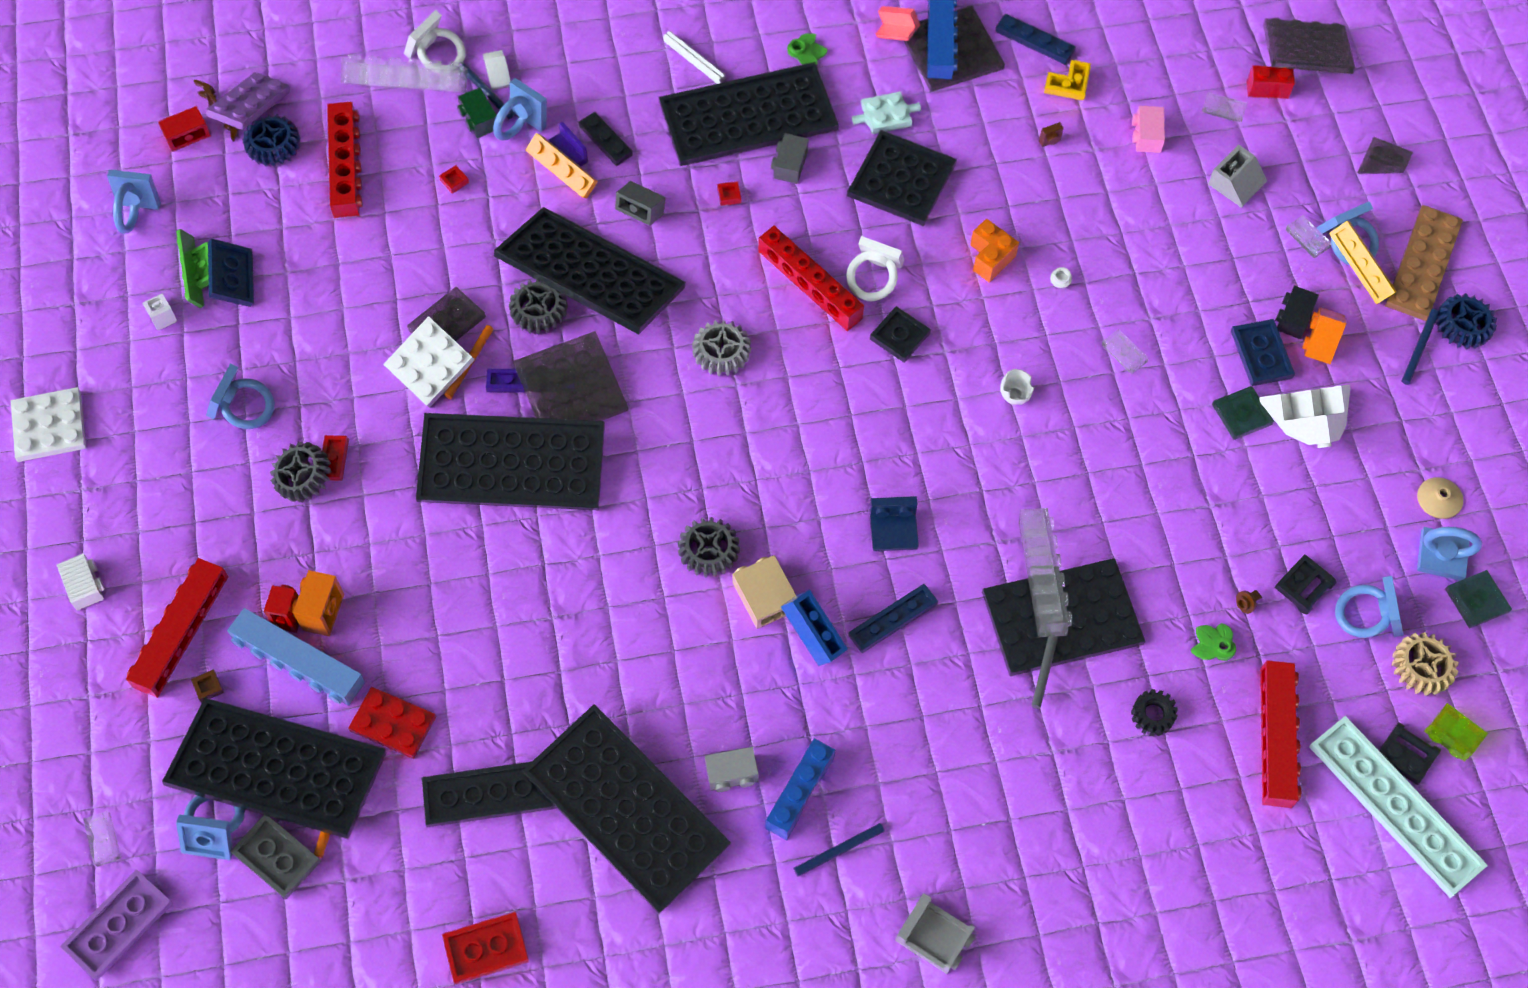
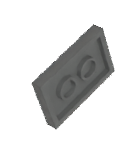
M264 815L230 851L285 900L321 862L317 856L267 815Z

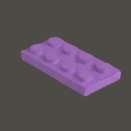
M254 72L207 108V117L243 130L290 92V85Z
M136 869L60 947L94 980L98 981L166 912L173 902Z

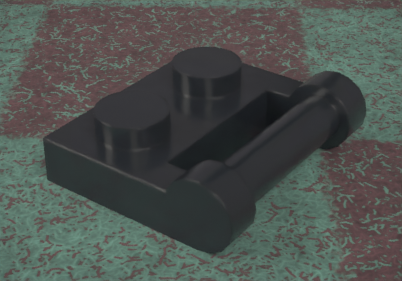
M1304 554L1274 588L1294 603L1301 613L1307 615L1313 609V604L1328 588L1331 589L1336 584V580ZM1316 577L1320 579L1321 583L1304 599L1300 594Z
M1398 722L1379 752L1402 776L1418 785L1441 749L1435 745L1432 747L1404 728L1405 725ZM1397 737H1401L1427 754L1426 758H1422L1396 740Z

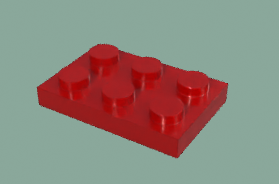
M371 686L348 729L350 732L414 759L435 721L436 715Z
M516 911L442 934L454 985L529 962Z

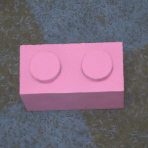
M1139 106L1137 114H1133L1132 126H1135L1136 129L1133 132L1132 141L1136 143V151L1161 153L1165 141L1164 107Z

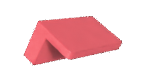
M882 6L878 13L883 25L877 31L876 36L877 38L908 41L920 26L915 10Z

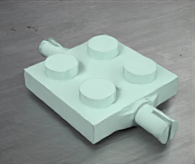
M901 92L861 99V106L864 112L861 115L852 116L853 125L865 122L870 127L872 134H877L881 130L887 132L911 127L912 119L909 113L921 111V106L919 102L908 105L904 101Z

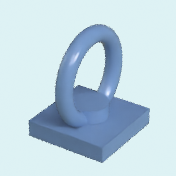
M514 78L510 81V100L502 106L494 122L493 131L495 137L501 141L509 140L521 130L525 122L542 132L546 128L547 98L517 78ZM511 110L518 116V119L508 131L502 132L503 121Z
M109 169L107 178L115 197L113 203L114 223L120 233L128 234L136 225L139 208L159 210L161 202L151 174ZM122 206H130L129 218L124 225Z
M1370 201L1337 215L1315 228L1319 236L1332 229H1336L1346 221H1350L1353 227L1360 226L1369 235V251L1373 257L1376 256L1379 249V238L1375 228L1367 220L1360 218L1361 215L1373 209ZM1331 237V246L1335 255L1342 262L1350 265Z
M230 363L210 400L206 416L215 419L221 409L225 419L238 428L255 429L261 427L273 415L275 407L273 395L263 383L248 378L235 380L239 367ZM239 388H253L264 397L265 410L257 419L243 420L231 412L229 406Z
M1424 527L1421 530L1417 571L1464 581L1467 573L1468 557L1477 554L1481 550L1482 540L1477 534L1463 528L1440 527L1432 529Z
M1392 576L1382 577L1385 592L1372 585H1357L1349 588L1339 597L1335 607V616L1339 626L1345 632L1355 637L1369 638L1382 633L1391 623L1394 637L1404 636ZM1360 594H1369L1378 598L1382 618L1380 622L1370 628H1357L1351 625L1345 616V606L1351 598Z
M197 795L186 806L184 815L179 814L176 821L181 853L231 860L232 853L230 851L233 849L231 833L243 822L245 809L233 806L235 815L230 822L195 817L196 809L204 802L211 800Z

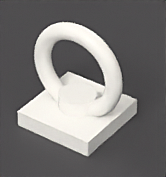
M435 10L409 35L404 54L411 58L417 52L420 61L426 68L436 73L447 74L456 71L459 65L464 62L466 55L465 46L457 34L448 29L438 28L442 15ZM437 36L446 37L455 44L457 57L453 63L438 65L427 57L425 49L435 41Z
M861 236L858 243L861 254L851 261L847 269V284L851 292L858 298L865 301H878L887 297L895 288L898 279L896 267L902 268L904 257L899 249ZM866 260L878 266L887 267L889 271L887 285L875 293L861 290L855 281L856 269Z

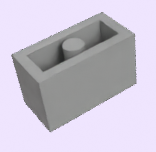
M753 747L705 756V765L711 791L724 792L730 790V787L733 786L750 787L755 784L754 782H758V770Z

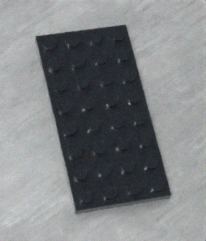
M815 62L659 97V104L680 166L776 145L779 141L783 140L785 133L806 138L839 130L838 121Z
M542 207L494 250V257L638 335L685 288L686 283L545 207Z
M424 413L416 501L599 511L605 422Z
M204 698L162 783L164 786L349 839L385 758L386 749Z
M595 704L522 770L523 774L659 915L731 844L710 820Z

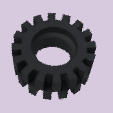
M1151 689L1149 693L1144 691L1142 695L1138 696L1131 711V715H1133L1132 721L1137 722L1135 727L1137 729L1141 727L1144 734L1147 731L1150 732L1149 736H1154L1155 733H1157V736L1162 735L1163 732L1167 733L1178 716L1176 714L1178 707H1174L1175 700L1170 701L1171 695L1168 693L1166 696L1162 695L1164 692L1162 690H1159L1158 693H1156L1155 689ZM1149 705L1160 707L1163 711V718L1157 721L1150 719L1146 715V707Z

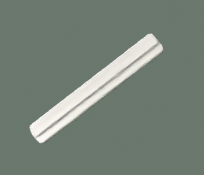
M668 31L664 35V42L717 84L725 80L723 72L674 33Z

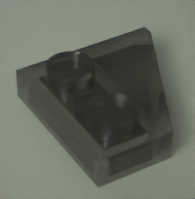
M1373 137L1357 173H1404L1413 152Z

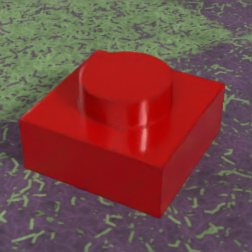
M457 165L439 175L440 181L452 194L469 183L468 177Z
M738 181L717 184L720 206L741 203Z

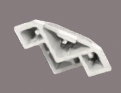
M1350 384L1260 397V402L1286 435L1308 445L1317 444L1318 448L1332 446L1331 442L1340 440L1347 425Z

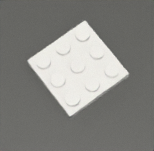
M428 316L383 365L430 408L475 359Z
M79 387L10 400L15 459L18 462L86 449L82 397Z

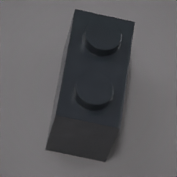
M1295 285L1291 293L1286 292L1282 304L1285 305L1284 310L1280 309L1275 321L1279 322L1277 325L1278 331L1301 339L1319 294Z

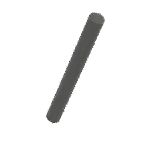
M1059 619L1052 620L1031 705L1035 709H1041L1062 623Z

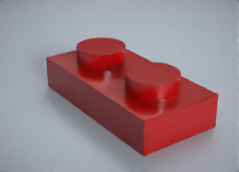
M324 436L322 451L327 454V459L331 463L328 467L332 472L326 474L330 481L343 480L349 443L347 436Z

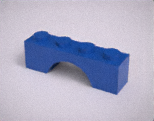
M815 738L813 739L767 817L765 829L785 840L789 838L811 793L818 782L823 779L833 762L835 749Z

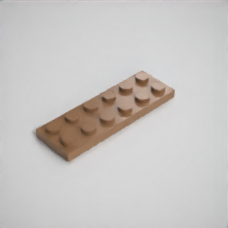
M1425 205L1421 206L1393 282V287L1397 292L1388 297L1386 307L1427 321L1460 230L1462 218Z

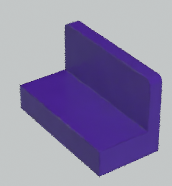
M563 121L560 122V133L548 141L580 167L588 163L585 145Z

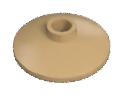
M1440 477L1430 478L1424 481L1418 489L1417 499L1419 505L1432 517L1439 519L1452 518L1463 507L1462 492L1456 484L1448 479Z

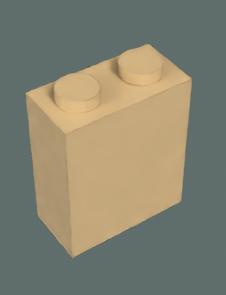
M775 555L769 558L762 557L755 564L748 567L742 566L732 574L733 585L757 629L786 616L781 606L794 598L796 594Z

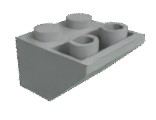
M1238 145L1213 170L1208 185L1242 208L1264 186L1267 179L1256 156Z

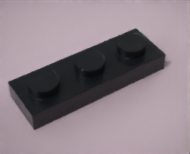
M596 112L591 113L578 122L583 132L616 166L633 156L632 150Z

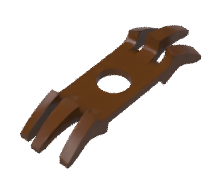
M193 80L195 85L204 89V91L197 93L200 97L208 100V107H210L217 101L216 95H214V88L205 82ZM224 123V128L230 131L233 142L235 136H238L239 129Z

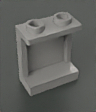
M923 893L897 934L895 941L948 974L951 968L956 970L963 959L959 955L963 947L969 949L976 936L972 933L975 926L972 924L967 926L931 903L932 898Z

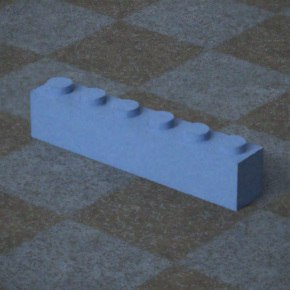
M243 608L227 630L233 644L239 648L244 646L249 648L250 653L261 660L263 657L270 660L269 663L280 671L284 668L289 671V675L299 682L302 679L309 683V687L316 692H326L329 694L328 697L337 704L343 702L349 706L365 684L359 672L246 608Z

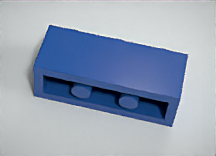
M810 589L796 595L781 606V609L818 666L832 662L848 650Z

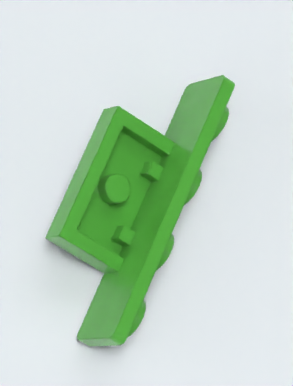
M179 229L176 233L185 298L189 303L202 308L204 307L202 289L209 286L208 241L196 247L194 237Z

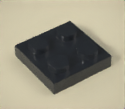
M896 306L870 334V340L905 363L930 335L931 329Z

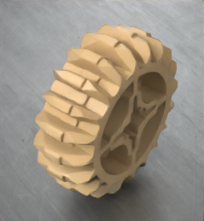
M1425 632L1419 636L1415 633L1410 637H1405L1396 646V650L1392 655L1394 660L1391 666L1396 667L1394 675L1401 676L1399 683L1404 681L1407 683L1406 690L1413 687L1415 688V694L1420 693L1422 690L1425 696L1431 692L1436 695L1440 691L1447 690L1449 685L1454 683V677L1458 674L1456 668L1459 662L1453 660L1456 657V653L1449 652L1451 645H1443L1444 638L1437 641L1435 640V634L1430 635L1428 638ZM1409 651L1414 653V661L1412 663L1409 662ZM1438 665L1441 666V676L1439 678L1436 674L1438 672L1436 668Z

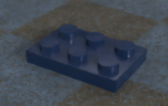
M211 238L208 242L209 297L251 307L254 303L252 249Z
M1274 319L1232 326L1231 334L1251 386L1293 379L1295 372Z

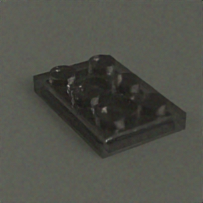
M455 287L409 323L407 328L413 333L429 316L451 338L457 341L481 322L486 315L459 288Z

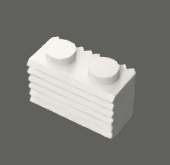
M83 553L57 564L69 600L76 610H81V608L103 601L104 598L101 591H104L105 587L100 577L96 578L94 574L98 569L92 558L88 559Z

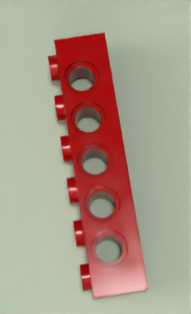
M352 102L327 104L330 207L334 218L359 216V207H363L362 196L359 194V190H362L361 178L358 177V173H361V163L357 156H361L360 144L357 143V139H360L359 126H356V122H360L359 111L354 109Z
M772 226L759 237L758 252L846 331H849L863 319L864 304L776 226Z

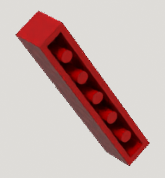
M198 558L195 564L190 566L187 578L183 584L178 586L175 598L165 608L163 618L159 624L155 625L151 638L140 650L138 660L127 672L126 680L132 688L156 698L159 697L229 577L223 567Z
M1266 660L1260 669L1262 805L1292 808L1301 799L1302 793L1301 786H1298L1301 764L1297 762V754L1300 752V740L1297 739L1300 718L1296 716V708L1299 706V695L1296 694L1299 674L1295 672V663Z

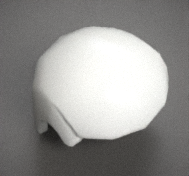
M1020 369L1008 371L1000 385V391L1004 400L1014 405H1022L1028 402L1034 391V387L1031 385L1032 377L1030 374Z

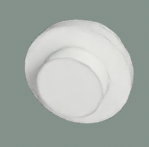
M1059 267L1051 273L1050 280L1055 287L1066 288L1071 284L1072 275L1068 269Z

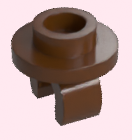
M1245 590L1241 591L1236 596L1237 606L1244 613H1252L1256 609V601L1260 600L1262 596L1257 590L1251 593Z

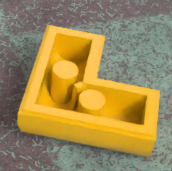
M1071 60L1068 76L1048 72L1044 93L1084 100L1091 63Z

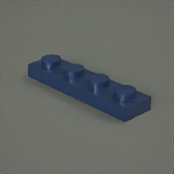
M1006 13L995 29L996 33L1064 65L1067 64L1075 52L1076 46Z
M922 584L851 630L848 636L860 652L864 653L936 606L938 600L928 587Z

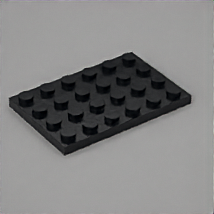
M1115 558L983 588L982 590L1009 676L1041 669L1053 619H1059L1062 623L1051 667L1141 646L1145 643Z

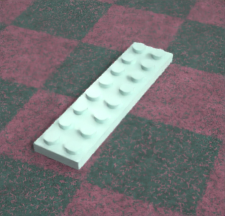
M1346 716L1309 746L1450 898L1488 866Z

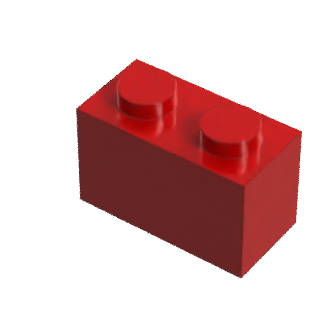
M1253 65L1247 79L1248 97L1289 99L1295 84L1293 67Z
M197 106L158 121L172 152L211 136Z
M272 585L264 613L270 623L284 631L297 633L299 623L292 612V605L299 596L293 587L289 585Z

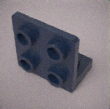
M917 496L871 498L869 512L873 551L918 549Z

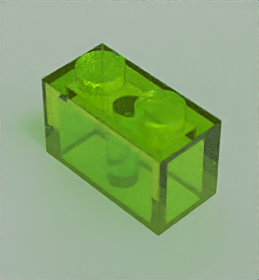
M1448 703L1436 714L1424 730L1432 741L1440 743L1449 750L1452 756L1464 762L1475 752L1488 735L1486 731Z

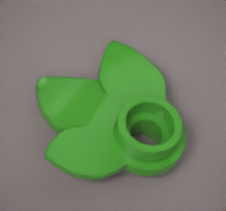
M813 33L803 34L799 39H793L787 46L788 54L793 58H797L802 65L815 62L817 66V59L822 58L827 53V49L815 43L816 34Z
M1221 623L1216 629L1208 625L1196 627V635L1200 643L1191 649L1193 655L1203 660L1217 658L1222 661L1230 660L1235 655L1236 645L1232 641L1233 631L1229 626Z

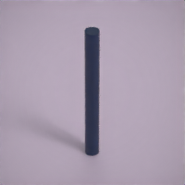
M461 63L459 69L477 88L480 87L484 95L500 110L504 105L500 98L465 63ZM510 110L506 117L511 119L514 113Z
M1431 309L1401 380L1403 384L1409 385L1438 318L1439 311L1437 309Z
M878 823L793 869L797 877L885 832L882 824Z

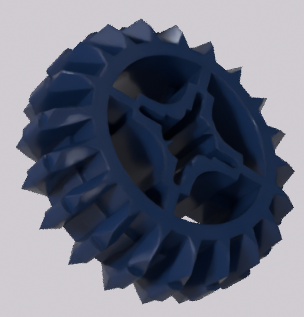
M268 114L267 118L260 116L259 121H253V125H248L247 130L244 131L243 144L245 152L258 165L263 163L267 167L271 163L275 167L278 162L283 165L285 159L290 161V155L296 156V150L300 146L298 128L291 120H288L285 116L280 118L278 114L274 117Z
M1467 293L1462 295V297L1456 294L1454 297H1449L1439 307V315L1435 323L1439 326L1437 332H1442V339L1448 338L1449 344L1456 343L1457 348L1463 345L1466 350L1470 346L1475 349L1479 345L1483 346L1492 338L1497 327V318L1494 317L1495 311L1489 310L1490 304L1485 305L1483 299L1477 300L1475 295L1470 298ZM1454 312L1455 317L1452 319L1451 313ZM1478 324H1480L1481 330L1479 331L1477 329Z

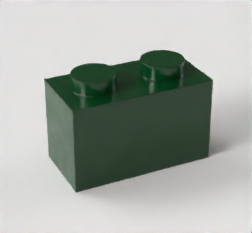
M479 87L459 95L457 109L461 117L465 116L468 130L470 132L473 131L477 138L494 132L493 127L497 115L482 89Z

